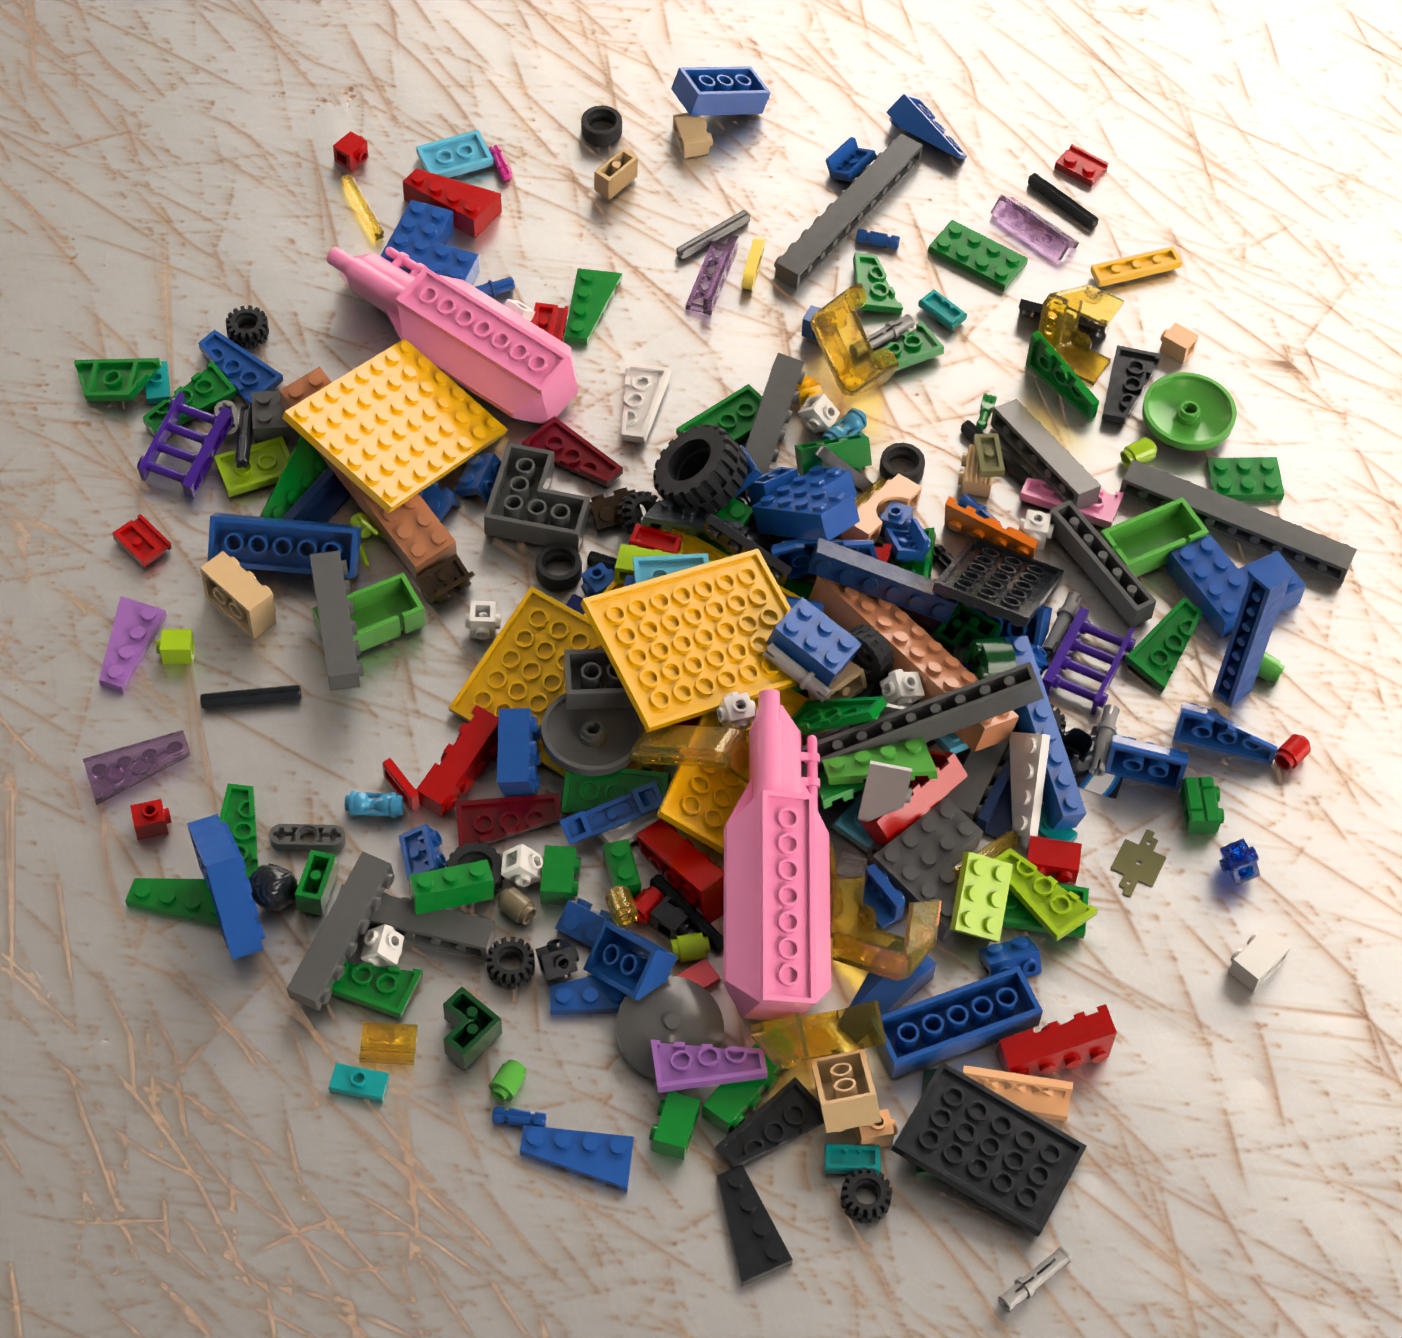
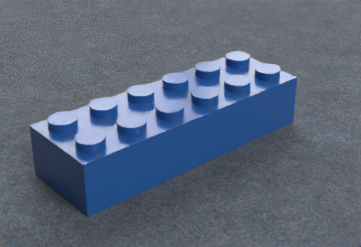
M215 513L210 516L208 561L224 551L229 557H235L242 568L312 574L310 554L340 550L341 560H346L348 575L343 576L355 578L359 574L362 526Z
M1020 966L874 1017L871 1022L870 1035L891 1079L1037 1027L1039 1026L1043 1010Z

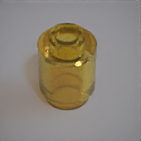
M622 886L611 888L605 896V901L613 921L622 927L633 924L637 920L638 910L630 889Z

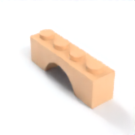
M897 474L892 480H887L883 488L878 492L875 491L867 502L861 503L858 506L860 522L844 531L841 538L844 540H873V543H876L879 539L883 523L878 517L880 512L885 511L890 501L908 505L914 509L918 505L922 487L900 474Z

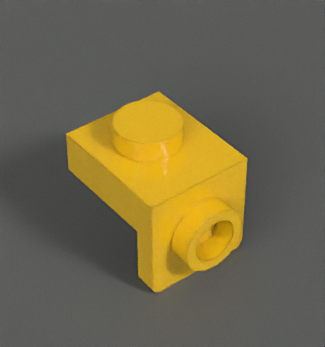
M804 376L802 384H797L795 389L799 391L798 398L801 407L808 397L822 394L821 384L810 376Z

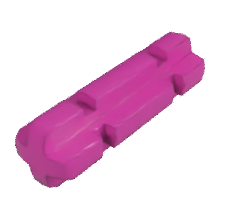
M497 144L490 146L489 152L493 157L497 172L500 173L501 180H511L512 171L508 167L509 165L500 146Z

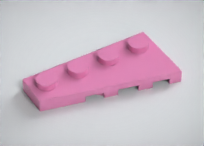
M1027 478L1019 496V500L1047 509H1052L1064 503L1044 480ZM1100 489L1097 503L1079 511L1090 523L1109 528L1113 523L1124 493L1116 491L1115 495L1104 493V489Z

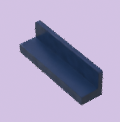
M328 467L281 519L328 523L351 497V494L332 469Z
M1010 754L976 822V825L983 831V835L1000 842H1004L1012 826Z

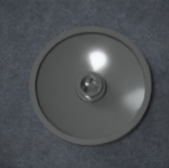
M564 693L555 699L545 711L541 724V739L549 757L560 767L579 775L602 776L625 768L637 757L644 741V726L635 708L566 710Z
M669 975L666 982L640 1000H635L628 995L625 996L617 1013L615 1034L619 1049L626 1061L641 1074L656 1080L651 1039L660 1040V1043L674 1044V1041L685 1042V1045L701 1046L702 1044H712L713 1047L721 1048L724 1037V1021L717 1002L707 990L689 979Z

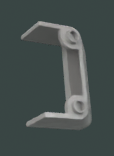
M887 704L880 712L878 718L906 707ZM870 760L865 787L861 791L857 820L869 822L903 808L905 803H910L912 788L909 787L912 768Z

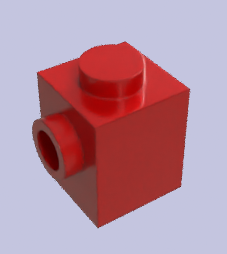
M352 131L333 145L334 161L349 171H352L360 163L365 162L369 157L367 141Z
M161 799L130 805L137 840L169 834L167 824L172 823L169 808H163Z

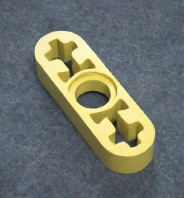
M757 236L753 238L743 273L741 289L751 291L754 289L765 249L766 238Z

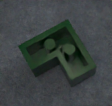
M959 602L955 606L948 623L942 622L933 633V639L940 643L953 657H956L964 646L968 648L975 639L999 637L1002 625L973 608L965 607L962 605V602Z
M462 986L443 1003L444 1019L454 1027L443 1039L445 1054L465 1070L502 1035V1019Z

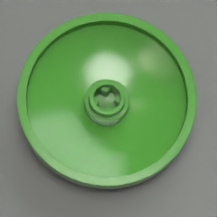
M1179 372L1159 378L1148 388L1142 405V415L1148 429L1162 442L1175 448L1197 451L1215 447L1229 437L1236 422L1237 408L1231 394L1217 381L1197 373Z

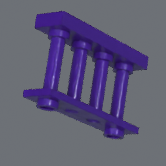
M179 391L176 398L171 399L168 413L145 456H141L138 461L137 469L141 480L146 481L150 472L181 482L185 496L194 499L214 461V456L217 455L234 423L232 409L223 406L220 413L215 415L186 405L184 392ZM181 414H185L212 424V428L209 433L202 434L176 423ZM171 433L199 442L202 447L199 453L193 454L168 445L166 442ZM162 452L190 462L192 466L189 472L181 473L159 465L156 461Z
M1080 606L1042 681L1047 696L1050 695L1053 688L1057 689L1059 687L1093 701L1090 714L1095 716L1098 708H1103L1107 702L1109 695L1106 692L1123 658L1135 646L1136 640L1133 639L1135 629L1130 627L1124 638L1090 624L1091 621L1087 620L1089 610ZM1088 633L1120 646L1117 655L1114 656L1081 642L1080 635ZM1076 651L1108 663L1111 667L1107 674L1073 661L1072 657H1070L1071 652L1076 653ZM1062 669L1065 671L1069 669L1102 683L1098 692L1063 679V675H1060Z

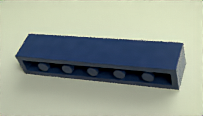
M818 538L810 556L809 573L946 624L957 604V600L944 599L938 593L932 591L935 580L822 538Z

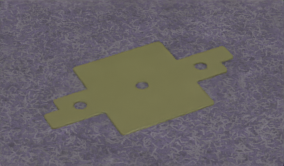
M1147 829L1139 845L1125 839L1111 866V869L1124 874L1119 884L1120 887L1124 888L1122 892L1124 895L1131 897L1138 881L1153 887L1167 858L1154 852L1158 840L1153 838L1155 834L1153 831Z

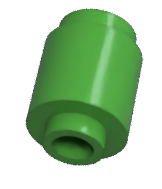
M1265 652L1257 676L1267 682L1272 681L1276 683L1286 666L1281 664V660Z
M508 1060L507 1063H503L489 1084L491 1095L501 1102L511 1101L526 1078V1068L516 1060Z

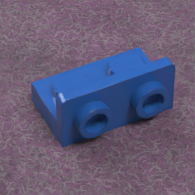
M423 824L398 836L408 881L409 875L446 867L447 861L442 854L440 846L442 845V838L438 831H434L428 825Z

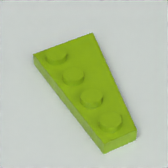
M1011 848L994 858L1013 864L1009 889L1056 942L1097 915L1098 909L1091 904L1088 906L1079 900L1080 897L1072 891H1066L1051 876L1046 877L1037 870V866Z

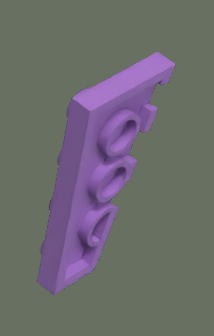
M123 596L120 597L99 677L100 686L124 692L167 617L166 610Z
M651 1039L658 1093L768 1078L764 1050L761 1048L736 1046L716 1048L712 1044L692 1046L685 1045V1042L674 1041V1044L660 1043V1040Z

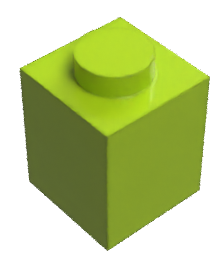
M162 629L161 639L156 640V653L161 654L162 663L193 664L195 642L192 629Z

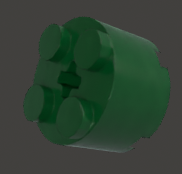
M1005 637L975 639L970 643L968 649H964L963 661L967 664L968 671L973 673L978 680L1016 667L1014 649L1010 642L1004 641Z

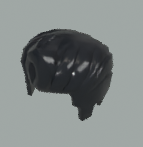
M1073 728L1065 732V729L1061 730L1060 735L1073 774H1081L1090 768L1095 758L1096 736L1080 728Z
M269 863V865L258 867L249 878L253 900L257 905L267 910H282V908H286L296 900L295 893L298 881L288 869Z

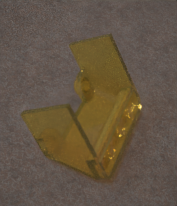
M1083 285L1050 293L1043 302L1038 330L1077 376L1093 386L1109 365L1111 359L1091 350L1092 341L1089 336L1077 330L1080 315L1107 328L1123 306L1124 300L1095 286Z
M725 724V727L670 725L651 732H646L645 730L631 750L630 758L647 771L664 773V765L727 768L748 784L749 736L741 731L737 725Z
M865 877L833 879L830 902L831 959L894 981L909 978L936 945L942 901L936 899L909 903L904 938L876 929L877 917L875 910L870 905L862 903Z
M878 1000L837 1011L801 1016L800 1012L749 1026L751 1038L774 1065H781L782 1070L797 1067L798 1061L866 1049L887 1043Z

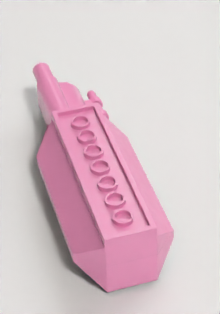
M338 247L333 248L328 253L327 263L340 270L339 275L354 294L387 314L400 340L406 339L449 378L510 417L545 424L554 416L557 417L577 395L578 387L571 347L464 280L438 275L424 264L411 260L408 254L398 252L392 247L385 249L386 255L394 259L392 263L375 253L350 256ZM400 266H401V267H407L408 269H410V270H412V271H411V273L409 274V273H407L406 271L402 270V269L399 268V267H400Z
M765 689L759 692V707L749 730V782L724 827L723 983L742 1019L795 1022L831 989L829 832L818 812V789L820 788L818 764L820 763V754L817 753V738L814 735L808 736L807 752H801V731L797 728L784 707L780 705V692L774 689ZM801 761L807 764V777H801Z

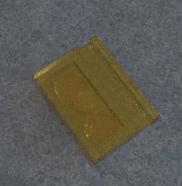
M363 1022L359 1061L362 1063L414 1065L418 1025Z

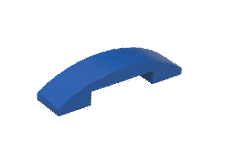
M653 781L590 810L581 811L561 819L559 823L568 844L571 845L613 830L659 809L663 797L656 781Z

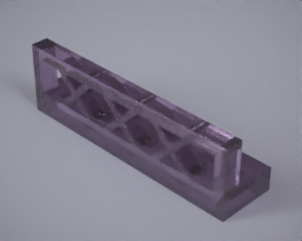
M1001 194L990 212L1057 260H1062L1069 247L1077 248L1080 243L1011 195Z
M730 234L726 244L716 241L711 242L686 302L685 309L712 316L738 252L739 236ZM714 250L723 251L722 255L717 258ZM716 265L715 272L710 274L707 268ZM710 281L708 288L703 290L700 284ZM703 297V305L693 303L695 299Z

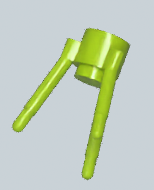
M357 513L350 519L349 525L362 526V538H367L373 533L384 539L364 513ZM361 544L360 556L367 567L369 562Z

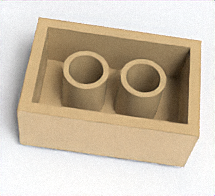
M222 551L200 567L205 597L253 640L277 623L273 592L268 586H262L252 572H246L235 557H229Z
M864 1049L811 1059L826 1133L842 1132L846 1129L870 1126L881 1122L877 1095Z

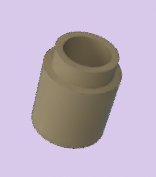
M515 887L504 889L498 896V908L517 923L526 925L537 913L534 902Z

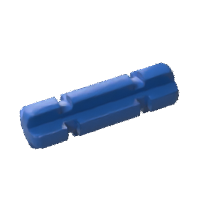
M858 229L856 241L861 243L868 241V244L882 247L889 245V248L898 249L900 237L892 234L890 237L886 233L870 231L869 233L865 229Z
M496 1106L492 1113V1122L504 1124L505 1121L508 1125L530 1126L531 1124L545 1127L547 1120L546 1113L535 1111L534 1114L531 1113V1110L515 1108L505 1110V1107Z

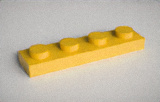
M1174 246L1094 264L1091 265L1090 272L1098 287L1181 268L1182 260Z

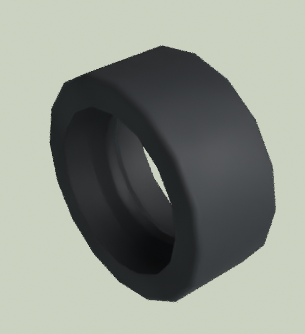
M601 105L589 108L583 113L581 118L582 137L588 143L600 147L616 143L622 135V116L616 109L609 106ZM600 121L609 122L614 125L611 129L601 131L590 127L592 123Z
M904 442L894 443L882 452L879 466L880 476L886 482L900 474L918 484L924 474V454L912 444ZM894 459H907L914 463L916 469L902 473L892 469L888 463Z
M554 544L542 549L537 555L535 563L536 576L543 587L551 591L560 592L573 588L580 581L582 560L580 554L574 548L564 544ZM564 560L572 564L573 570L566 575L558 576L546 572L544 567L551 561Z

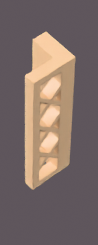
M964 1065L963 1074L1033 1115L1041 1118L1067 1121L1073 1082Z

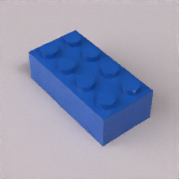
M752 66L679 67L671 90L690 116L763 114L771 94Z

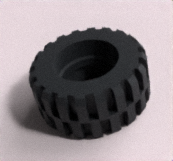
M702 424L699 427H690L687 432L682 431L675 440L672 439L668 443L669 446L666 449L662 450L660 459H657L655 463L656 470L653 472V480L657 493L664 500L673 502L674 505L682 508L691 507L703 514H714L719 508L727 506V502L731 498L734 499L737 495V490L742 488L744 484L743 478H746L747 475L745 452L724 429L716 425Z

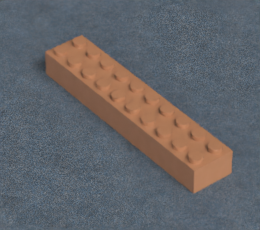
M318 367L279 390L281 404L285 410H288L332 382L324 371ZM318 451L414 578L457 554L456 541L419 494L388 514Z
M817 576L809 600H818L824 604L823 613L847 632L857 625L864 624V626H871V628L876 629L883 635L893 651L894 658L893 667L888 673L897 669H903V672H918L925 696L918 699L920 702L979 681L958 659L947 652L940 643L936 642L897 605ZM1012 710L953 733L976 752L1009 740L1019 716Z

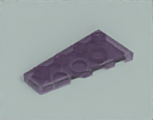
M181 730L84 758L83 763L97 806L191 756L184 731Z

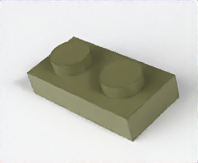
M998 433L974 434V446L980 478L1004 476L1005 468Z

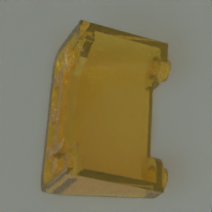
M862 283L847 288L819 309L811 319L812 330L840 391L850 397L885 385L899 367L895 355L889 349L883 348L873 351L855 310L860 309L867 302V294Z

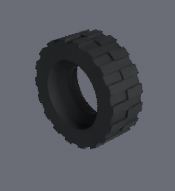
M860 624L848 632L863 643L861 647L868 652L872 659L871 661L860 647L851 661L864 670L866 682H875L893 667V651L885 637L876 629Z
M466 843L461 847H457L449 855L446 867L487 859L494 879V895L503 886L504 876L501 875L502 857L500 853L496 852L495 848H491L485 843Z

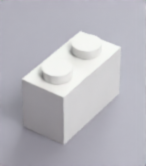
M1266 927L1260 934L1255 932L1249 938L1247 946L1243 950L1241 948L1236 950L1230 958L1232 965L1229 973L1254 992L1287 959L1292 946Z

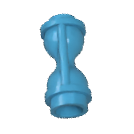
M856 408L850 409L831 428L823 432L821 440L857 434L867 426L865 413Z
M351 790L350 795L345 796V811H349L350 816L368 815L396 818L397 815H403L404 796L398 795L397 792L372 793Z

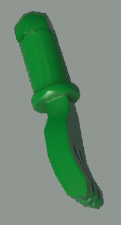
M987 393L983 394L980 416L976 422V426L979 429L984 430L987 427L988 418L991 415V411L994 410L998 396L988 395Z

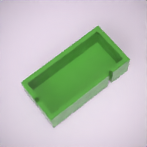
M1182 497L1101 530L1100 535L1130 571L1138 577L1167 565L1170 552L1207 536L1209 531Z
M404 572L347 595V600L353 601L354 615H350V620H356L358 635H353V640H359L360 652L401 636L400 631H404L406 634L426 626L424 607ZM316 606L312 608L314 625L322 638L318 608Z

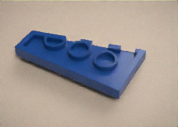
M523 1125L520 1155L553 1167L556 1165L568 1169L570 1173L582 1174L594 1178L596 1182L604 1185L608 1183L617 1186L621 1191L627 1192L634 1137Z

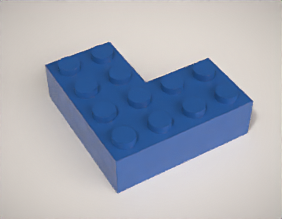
M415 200L409 202L380 255L392 263L394 259L385 253L387 247H392L398 252L408 254L411 260L424 264L438 275L464 280L472 286L480 273L479 254L446 245L454 231L453 211ZM401 266L399 267V268H401L402 270L406 271V272L409 273V274H410L411 271H412V270L408 269L407 267H401Z
M822 465L813 466L806 474L793 478L791 483L778 487L776 492L762 497L760 502L752 506L758 532L816 541L818 538L830 541L860 522L855 502L857 493L851 470H842L839 467L824 468Z
M1210 534L1170 552L1165 569L1187 598L1203 611L1202 617L1220 639L1232 634L1251 573L1270 559L1274 558L1292 574L1279 612L1300 603L1306 584L1279 551H1275L1241 568H1237Z
M215 814L187 823L199 868L209 889L222 937L232 960L264 950L261 940L265 939V934L257 917L259 913L251 895V884L244 871L246 869L244 859L239 852L227 822H221L219 815Z

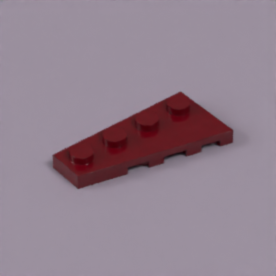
M555 416L521 443L523 446L554 451L555 464L605 487L623 474L622 466Z
M559 793L455 801L460 847L466 843L471 844L474 842L489 844L561 820Z

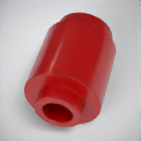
M1292 734L1277 749L1274 757L1276 764L1284 770L1295 768L1311 752L1309 740L1303 735Z
M649 886L647 889L644 888L626 907L628 918L637 925H646L650 921L652 910L664 899L663 894L653 886Z

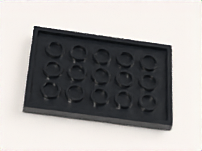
M974 536L935 581L932 591L938 593L944 599H954L962 602V605L965 607L983 610L988 616L1006 619L1014 626L1026 627L1060 582L1064 570Z
M941 1062L892 1146L891 1151L1039 1237L1087 1145L948 1064Z

